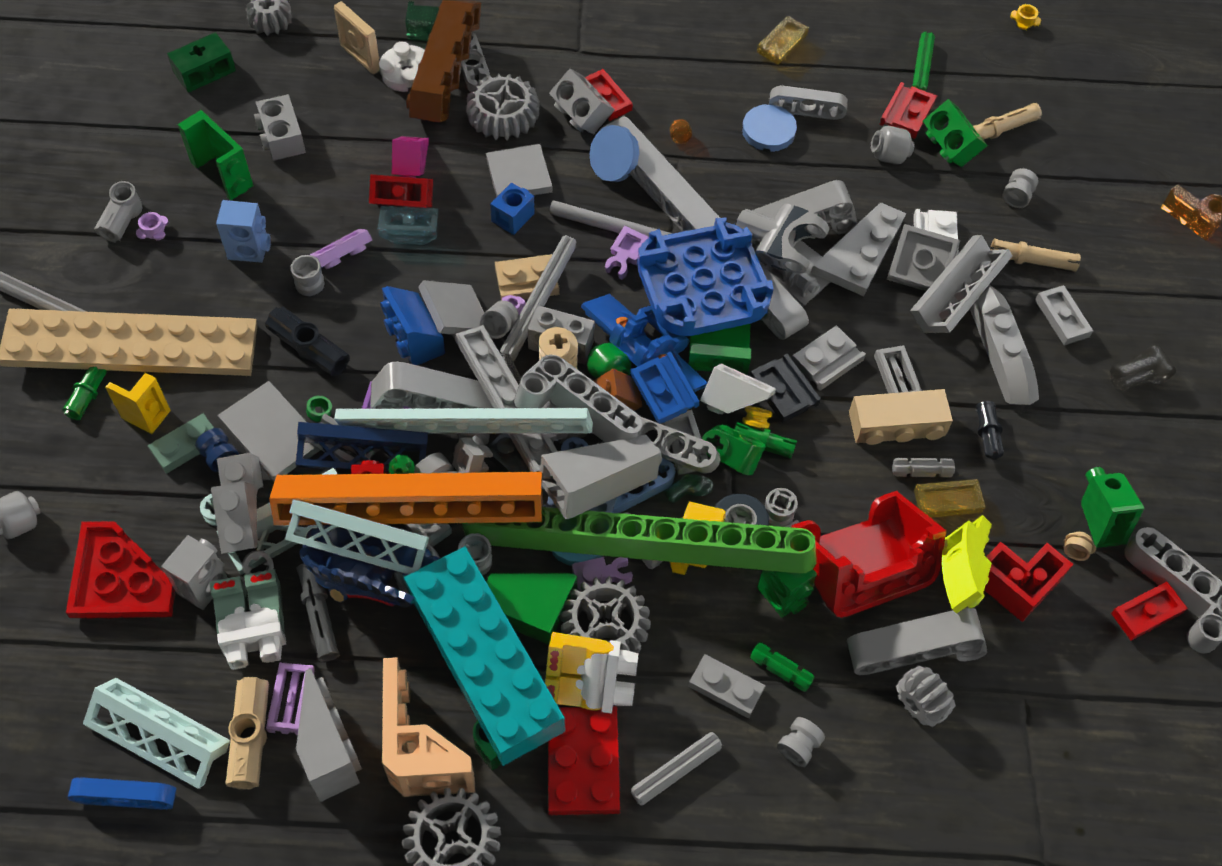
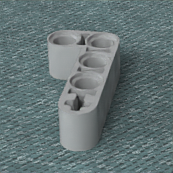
M834 180L751 210L775 219L782 205L788 203L806 209L821 217L827 224L830 223L833 232L836 234L848 233L857 225L853 203L845 183L841 180ZM751 239L753 248L757 249L760 242Z
M550 354L542 357L523 375L514 399L517 408H542L548 401L559 408H588L593 422L592 433L605 443L622 439H634L638 437L643 426L642 419L636 412L557 355Z
M397 361L386 364L371 383L370 409H403L404 406L416 409L493 408L479 381Z
M1149 527L1140 529L1125 547L1126 559L1158 586L1166 581L1171 585L1188 610L1198 617V620L1187 632L1189 646L1199 653H1210L1222 642V581L1159 531ZM1204 630L1207 631V632L1211 635V637L1208 636V635L1204 632Z
M964 608L957 614L952 610L858 633L847 639L854 673L858 675L877 673L956 654L959 661H971L987 654L986 641L975 608Z

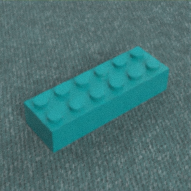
M466 546L404 577L408 594L414 597L415 607L503 766L565 732V717Z

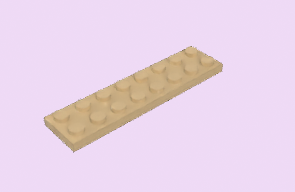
M9 309L0 344V366L88 370L90 367H97L98 369L111 371L251 376L258 324L256 319Z

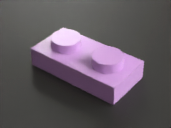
M357 229L310 255L319 260L321 267L324 266L325 269L339 264L341 262L340 257L348 253L355 255L365 250V244L372 241L368 230Z

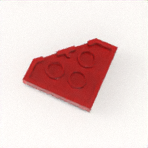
M115 521L81 522L66 609L68 617H172L175 590L165 572L153 562L136 542H133Z

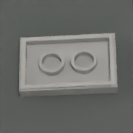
M270 381L217 415L219 421L247 453L259 457L260 467L273 482H275L277 475H286L296 468L298 422L306 421ZM305 443L303 459H309L319 452L320 449L310 443Z

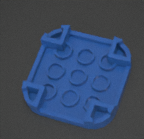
M715 218L714 226L663 236L660 229L649 232V238L638 249L637 265L653 313L662 328L679 336H694L751 324L760 320L768 312L774 290L772 280L767 281L751 243L752 233L747 227L742 229L737 225L727 223V218Z

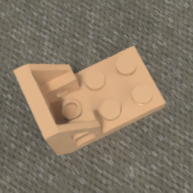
M383 658L382 763L389 783L404 797L430 795L432 791L440 795L444 794L446 787L450 788L451 794H456L460 788L465 789V793L475 792V777L471 757L428 725H410V716L407 715L406 703H410V683L407 682L406 669H400L398 658Z

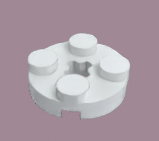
M397 42L394 48L388 50L380 59L379 68L383 82L393 90L408 92V88H411L418 65L425 50L409 45L407 42ZM405 66H410V67H411V68H406L405 70H402V67H405Z

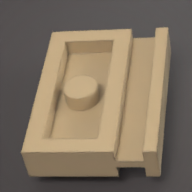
M552 254L495 262L501 300L507 295L520 296L524 300L529 299ZM558 282L550 296L559 295Z

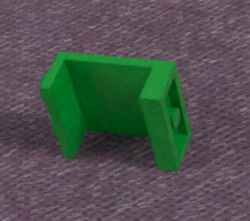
M202 110L178 124L190 163L199 168L214 157L217 158L218 170L227 198L230 201L253 187L243 148Z
M750 324L690 336L688 364L694 370L712 372L715 366L722 363L748 375L751 361V349L749 348Z

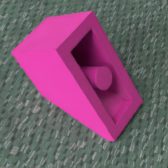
M401 136L393 139L392 174L399 175V177L412 178L423 175L429 138Z

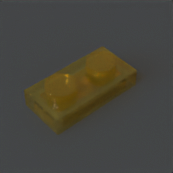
M787 16L758 44L757 53L779 64L808 35L809 27Z
M978 479L917 484L914 489L918 508L929 517L982 513L985 509Z

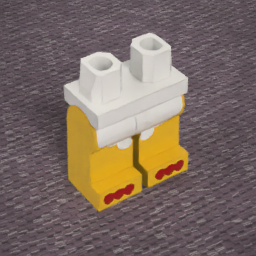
M552 632L548 650L545 685L558 705L579 706L588 710L602 709V712L612 713L613 705L632 706L635 683L616 681L617 674L636 676L638 653L620 650L621 642L611 640L609 643L600 639Z

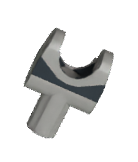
M788 203L782 205L775 219L745 209L740 213L736 224L742 229L747 227L752 233V239L760 242L755 251L760 261L777 269L798 274L806 272L810 263L805 256L794 249L796 243L805 238H825L830 230L828 224L821 217L806 209Z

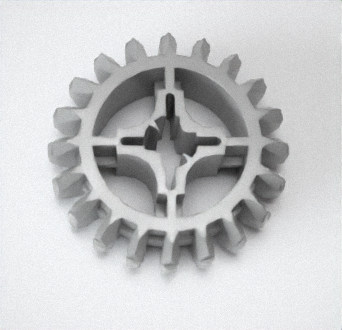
M498 73L496 78L488 75L486 81L479 80L477 86H472L467 97L466 113L471 125L475 126L477 132L483 131L485 138L493 135L495 140L499 136L505 137L508 140L509 136L513 135L518 138L520 132L527 134L529 128L534 127L539 116V99L535 88L530 86L529 81L522 82L520 76L513 79L510 73L507 77H501Z
M610 576L606 578V583L600 584V580L595 577L593 579V586L590 587L583 581L580 586L582 592L575 589L571 591L570 598L572 600H566L563 607L566 611L560 614V621L564 623L561 625V633L600 640L610 638L613 641L621 642L620 650H631L638 653L641 650L640 642H646L648 638L646 630L650 629L651 621L647 619L650 610L648 607L643 606L645 602L643 595L635 596L636 588L634 586L626 590L624 589L625 582L623 579L617 585H614ZM600 601H609V603H600ZM624 609L630 615L633 623L629 631L624 628V623L620 620ZM582 611L587 614V619L591 622L586 633L578 623V618ZM603 618L605 621V618L611 619V623H607V621L605 624L599 623V619Z
M446 787L444 789L445 798L438 799L437 793L432 791L430 793L431 804L428 805L424 800H419L418 806L422 811L421 814L416 811H410L408 816L415 824L404 825V833L411 837L402 840L403 848L412 849L405 855L408 863L416 862L414 866H483L482 862L491 865L495 863V857L488 851L500 850V842L493 838L500 836L501 830L500 827L492 826L498 820L496 813L486 814L490 809L489 803L485 801L477 805L479 800L477 793L471 794L466 800L465 789L460 788L457 796L452 797L450 788ZM456 812L454 817L448 821L436 819L441 814ZM470 817L479 824L482 830L479 846L474 844L472 838L465 834ZM425 830L430 832L432 837L438 841L435 848L436 854L433 859H430L422 848ZM453 831L457 832L459 840L456 843L452 840V844H447L444 835L447 833L451 835ZM456 854H463L469 857L458 864H443L447 863Z

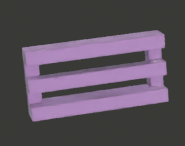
M279 663L266 725L267 732L275 733V731H281L282 734L293 732L295 735H298L305 672L311 668L314 674L315 668L313 665ZM287 672H292L283 722H277ZM304 673L295 724H293L291 720L300 674Z

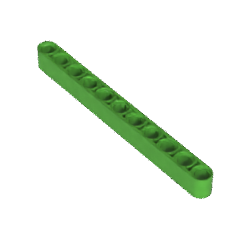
M542 507V522L461 523L465 536L476 533L484 535L489 540L491 546L789 573H807L817 563L815 537L812 532L802 528L586 511L573 518L565 519L558 508Z

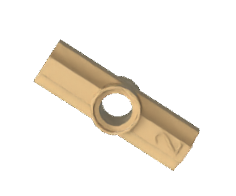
M244 677L242 680H237L234 714L228 727L231 736L226 785L228 787L237 789L259 787L262 750L267 740L265 731L269 682L267 680L257 677ZM246 728H256L254 734L249 738H240L241 733Z

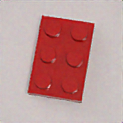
M582 707L559 708L565 717V732L548 741L549 815L620 814L617 707H613L612 713L602 712V709L588 710Z

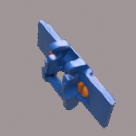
M610 294L582 304L581 308L585 310L586 315L591 320H594L610 336V342L627 354L629 360L637 367L657 357L660 359L671 351L693 391L696 392L706 387L708 382L678 355L688 346L689 339L686 336L672 334L662 328L656 320L651 306L640 308L637 315H634ZM647 323L653 326L662 337L651 341L643 332Z

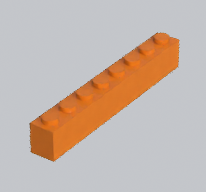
M542 472L277 475L269 500L274 526L290 524L293 514L289 512L293 499L381 524L542 522ZM301 516L298 525L317 524L313 519ZM321 522L322 525H331V524H327V523Z

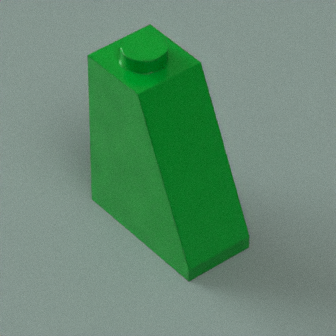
M572 573L490 574L486 581L514 631L547 645L550 644L552 632H557L561 623L560 614L566 611L563 608L566 600H572L570 593L573 589L577 590V576Z

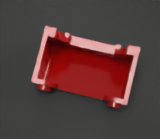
M898 491L876 498L871 504L867 521L822 536L820 527L814 521L807 520L791 525V528H802L813 533L817 563L813 568L817 573L814 585L829 610L840 618L926 588L936 580L940 572L942 550L944 549L947 530Z

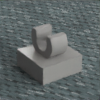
M471 437L459 438L452 465L458 473L487 472L489 467L484 462V458L492 457L493 453L485 445L478 446Z

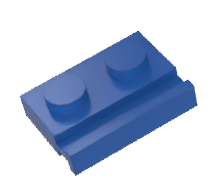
M671 351L660 359L657 357L631 369L633 380L659 424L686 413L692 407H699V400Z

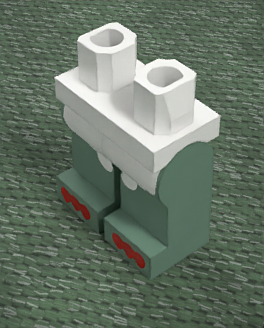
M275 569L244 575L245 586L240 576L209 582L214 601L218 644L232 670L245 668L249 665L248 652L260 650V658L262 662L266 663L281 659L282 645H286V638L284 634L281 584Z

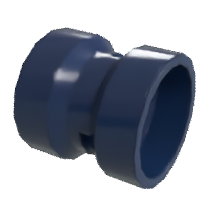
M213 428L204 432L195 443L198 452L202 456L207 457L206 463L213 472H219L218 458L239 455L234 445L228 444V437L220 428Z

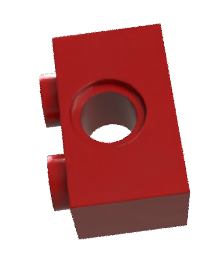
M370 174L369 204L432 208L433 179Z

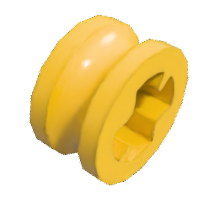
M753 406L745 407L747 416L742 418L743 423L758 428H769L770 424L767 422V419L772 417L771 411Z

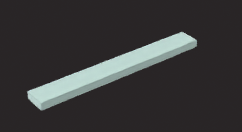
M588 408L336 409L334 417L338 425L428 433H592L593 426Z

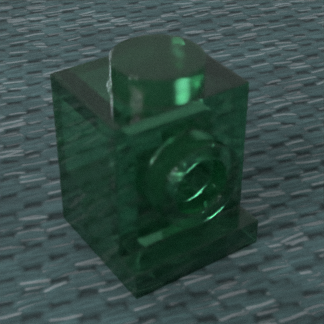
M409 1L405 18L407 38L410 40L428 41L439 12V7L414 5V1Z

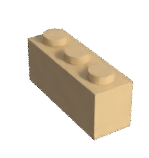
M945 389L854 396L849 410L855 442L867 443L869 445L893 440L907 442L918 438L939 439L946 436L953 422Z

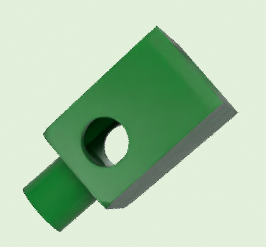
M1102 467L1092 468L1085 474L1089 484L1081 500V506L1096 548L1125 545L1130 539L1144 510V506L1124 474H1106Z

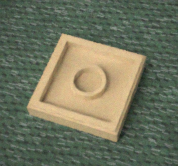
M342 1L335 4L334 12L340 45L370 73H377L380 71V61L375 30Z

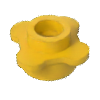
M1029 4L1021 5L1018 11H1012L1010 15L1016 21L1018 28L1026 30L1033 25L1039 26L1041 23L1037 8Z

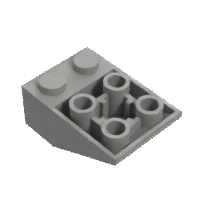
M310 668L305 672L296 750L308 780L321 802L359 784L360 782L355 772L362 768L323 677L315 679Z

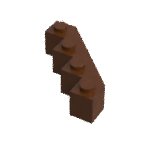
M443 0L440 4L423 57L418 65L411 92L407 96L406 107L409 109L410 118L442 122L449 119L451 91L459 89L461 61L469 59L471 31L479 29L481 2Z

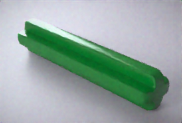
M926 31L921 34L912 85L923 91H926L928 87L935 35Z

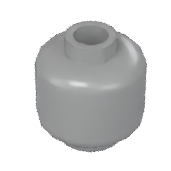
M884 126L873 135L871 151L874 152L876 159L879 161L901 164L907 157L912 155L914 142L910 132L906 129Z
M14 491L0 498L1 536L6 539H13L36 527V515L40 514V508L32 496L27 498L23 493Z

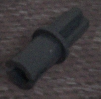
M983 401L976 405L980 424L977 431L978 435L982 437L985 456L991 458V460H997V458L1002 457L1004 454L1001 440L1003 428L998 423L996 404L992 401Z

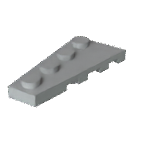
M880 202L813 265L811 273L864 296L902 225L906 213Z

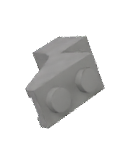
M251 453L218 458L217 463L221 486L211 487L221 554L257 548V492L259 488H264L259 457Z

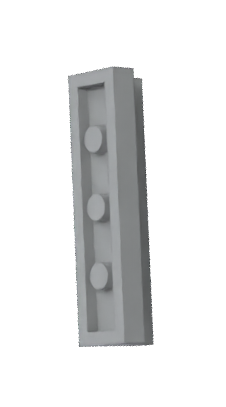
M973 235L910 310L924 333H950L1011 259L1012 254L1010 250H990L982 235Z

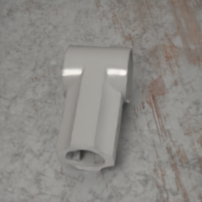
M126 181L117 182L110 188V201L94 228L98 235L114 243L121 240L131 219L137 217L143 208L135 187Z

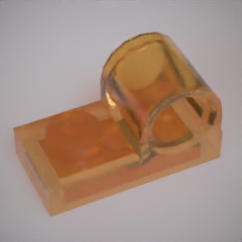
M1177 184L1169 192L1161 206L1164 211L1205 240H1208L1222 223L1221 195L1211 194L1200 201Z

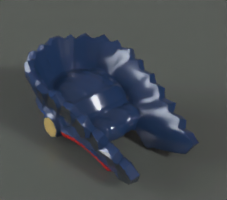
M323 525L324 529H326V528L332 526V525ZM337 527L327 533L334 546L342 548L353 542L351 535L345 528ZM319 528L309 530L306 538L319 533ZM354 531L357 538L365 535ZM323 535L315 539L316 541L327 544ZM370 536L360 542L366 555L375 557L386 551L380 538ZM387 541L390 548L398 544L391 541ZM303 545V548L299 550L302 561L307 569L314 574L316 582L324 588H328L330 596L337 602L341 603L348 598H366L389 606L396 604L400 607H410L415 603L414 597L407 592L386 586L393 574L397 572L395 570ZM356 545L347 549L360 553ZM403 545L394 550L393 554L399 564L413 568L418 549ZM426 549L420 569L440 558L431 556L430 550ZM389 554L380 558L386 561L393 562ZM399 572V573L402 574L404 577L407 576V575H409V574H406V573Z

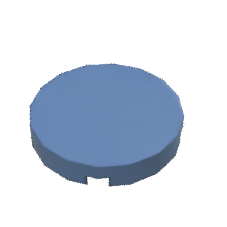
M772 104L760 105L746 113L742 131L746 141L756 149L763 150V148L770 149V151H779L787 148L793 142L797 125L793 115L783 107Z
M610 125L602 128L595 135L589 154L591 167L595 174L602 180L611 182L627 179L630 176L628 174L631 170H635L638 164L640 153L638 141L626 127Z

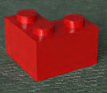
M1000 542L986 556L992 565L988 575L989 581L985 585L984 590L1023 622L1062 581L1074 564L1048 543L1026 563Z

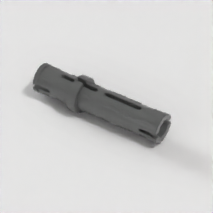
M303 563L296 568L303 591L300 597L302 604L307 607L318 653L317 657L320 662L332 661L338 658L340 653L337 648L326 604V599L328 598L327 590L316 582L314 574Z

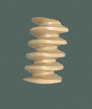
M560 327L545 330L539 337V360L546 355H557L577 369L578 342L575 335L571 331Z

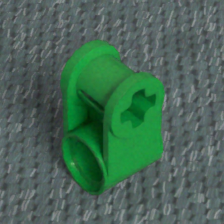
M723 424L715 426L702 437L703 440L714 445L720 454L721 462L746 475H753L766 447L760 440ZM717 435L721 437L720 443L723 444L720 447L716 445L717 439L714 438Z

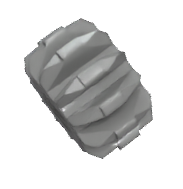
M251 0L250 3L246 4L248 23L251 28L256 30L257 34L265 32L269 36L270 33L275 32L278 35L279 30H287V25L292 23L291 7L288 0Z
M917 666L914 669H910L896 685L899 700L904 703L905 709L911 713L912 718H917L923 725L933 727L937 723H941L956 706L953 700V693L946 686L947 683L943 682L939 674H934L928 667Z

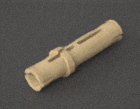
M1032 103L999 117H989L983 123L973 127L983 140L987 138L994 139L999 137L1002 132L1040 119L1042 112L1037 103Z
M994 238L991 247L1009 249L1012 254L1011 260H1014L1017 264L1027 262L1076 272L1079 264L1072 262L1080 261L1081 259L1078 253L1074 254L1029 246L1027 242L1023 241L1012 243Z

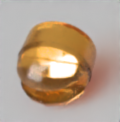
M677 119L671 123L669 132L671 139L675 143L681 144L691 139L692 129L686 120Z

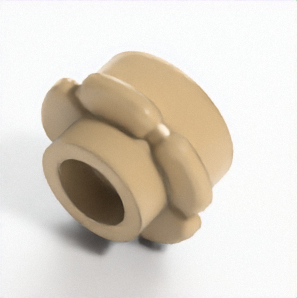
M1084 532L1069 533L1063 541L1065 554L1074 560L1085 561L1096 550L1092 538Z

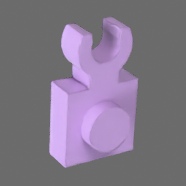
M624 226L610 248L611 254L615 256L606 261V272L610 273L613 267L619 266L621 267L618 272L619 279H624L628 273V263L637 265L638 249L649 237Z
M604 557L572 564V572L577 576V590L582 592L580 586L583 581L590 587L593 586V579L595 577L600 580V584L606 583V578L609 576L612 578V582L618 583L623 579L625 584L630 583L633 577L632 572L622 574L618 571L619 568L628 566V558L618 557L610 565H606Z

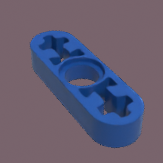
M73 778L67 798L70 801L87 805L172 809L177 789L168 784L155 782Z

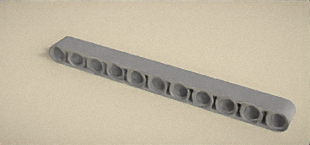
M623 116L604 126L616 125L626 127L630 130L632 136L636 137L640 153L638 164L635 170H631L630 175L682 232L714 226L715 218L720 217L630 119ZM759 260L767 281L772 280L774 288L768 312L761 320L779 339L784 340L809 324L808 315L797 300Z

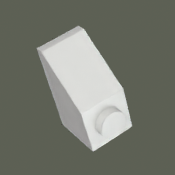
M721 363L714 367L700 401L708 404L707 408L715 413H731L770 398L774 395L776 388Z

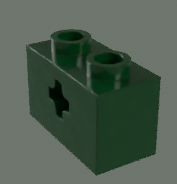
M216 32L167 53L174 75L188 93L236 71L231 51Z

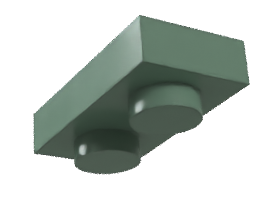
M203 413L149 444L148 448L167 474L199 455L200 453L195 447L196 440L204 432L214 427Z

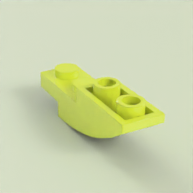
M983 515L973 523L968 520L945 538L944 549L942 550L943 579L951 608L956 614L966 607L969 609L974 608L985 596L983 592L985 585L989 581L988 575L992 563L984 556L985 553L983 551L989 541L988 535L992 524Z

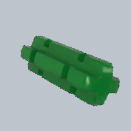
M759 642L755 646L750 657L754 662L759 665L764 663L767 665V670L788 683L793 681V686L801 691L806 692L814 680V675L804 668L801 671L798 669V664L776 651L774 653L770 652L771 648Z

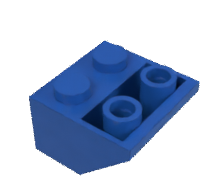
M389 286L382 288L384 301L380 302V305L386 317L383 320L384 325L390 336H396L398 340L396 347L402 359L407 357L410 364L420 365L444 355L443 336L438 332L432 316L419 293Z

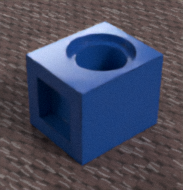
M511 182L490 203L491 222L515 235L535 214L534 195L527 189L520 188Z

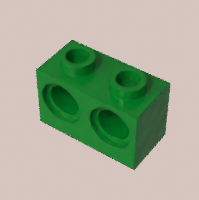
M949 99L923 120L928 128L925 132L935 145L937 143L940 144L943 149L939 152L949 164L955 162L962 168L988 146L960 108ZM949 122L948 126L942 130L944 124ZM961 141H963L962 146H961L960 148L956 149V148H957V145H958Z
M814 569L807 573L763 570L757 589L783 618L790 612L793 614L799 613L808 605V597L814 590L813 584L817 573Z

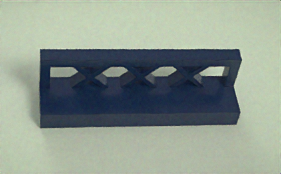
M298 422V444L295 465L296 467L329 470L334 468L335 470L351 471V465L360 464L356 462L361 459L363 461L368 460L366 455L373 449H383L390 457L384 462L388 474H390L388 465L399 454L402 455L406 451L419 452V462L426 457L428 432ZM305 443L319 444L326 452L317 460L303 459ZM325 444L335 445V446H333L331 449H329ZM342 446H350L358 456L348 463L340 462L333 453ZM358 447L366 449L363 452H361V450ZM390 450H399V451L396 452L395 454H393ZM329 456H330V458L333 460V461H324V460H326Z

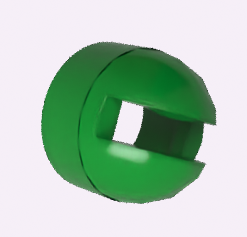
M314 396L308 400L306 413L314 423L321 422L324 414L331 415L332 403L328 398ZM315 407H320L321 413H316Z

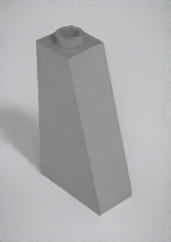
M647 435L638 436L634 439H622L541 455L540 465L542 486L563 517L570 519L657 479L662 455L660 449L654 445Z

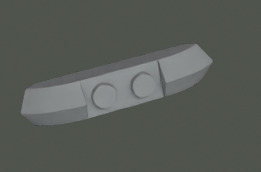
M988 285L970 307V311L1005 401L1009 404L1030 405L1039 400L1038 384L1032 361L1008 302L998 290Z

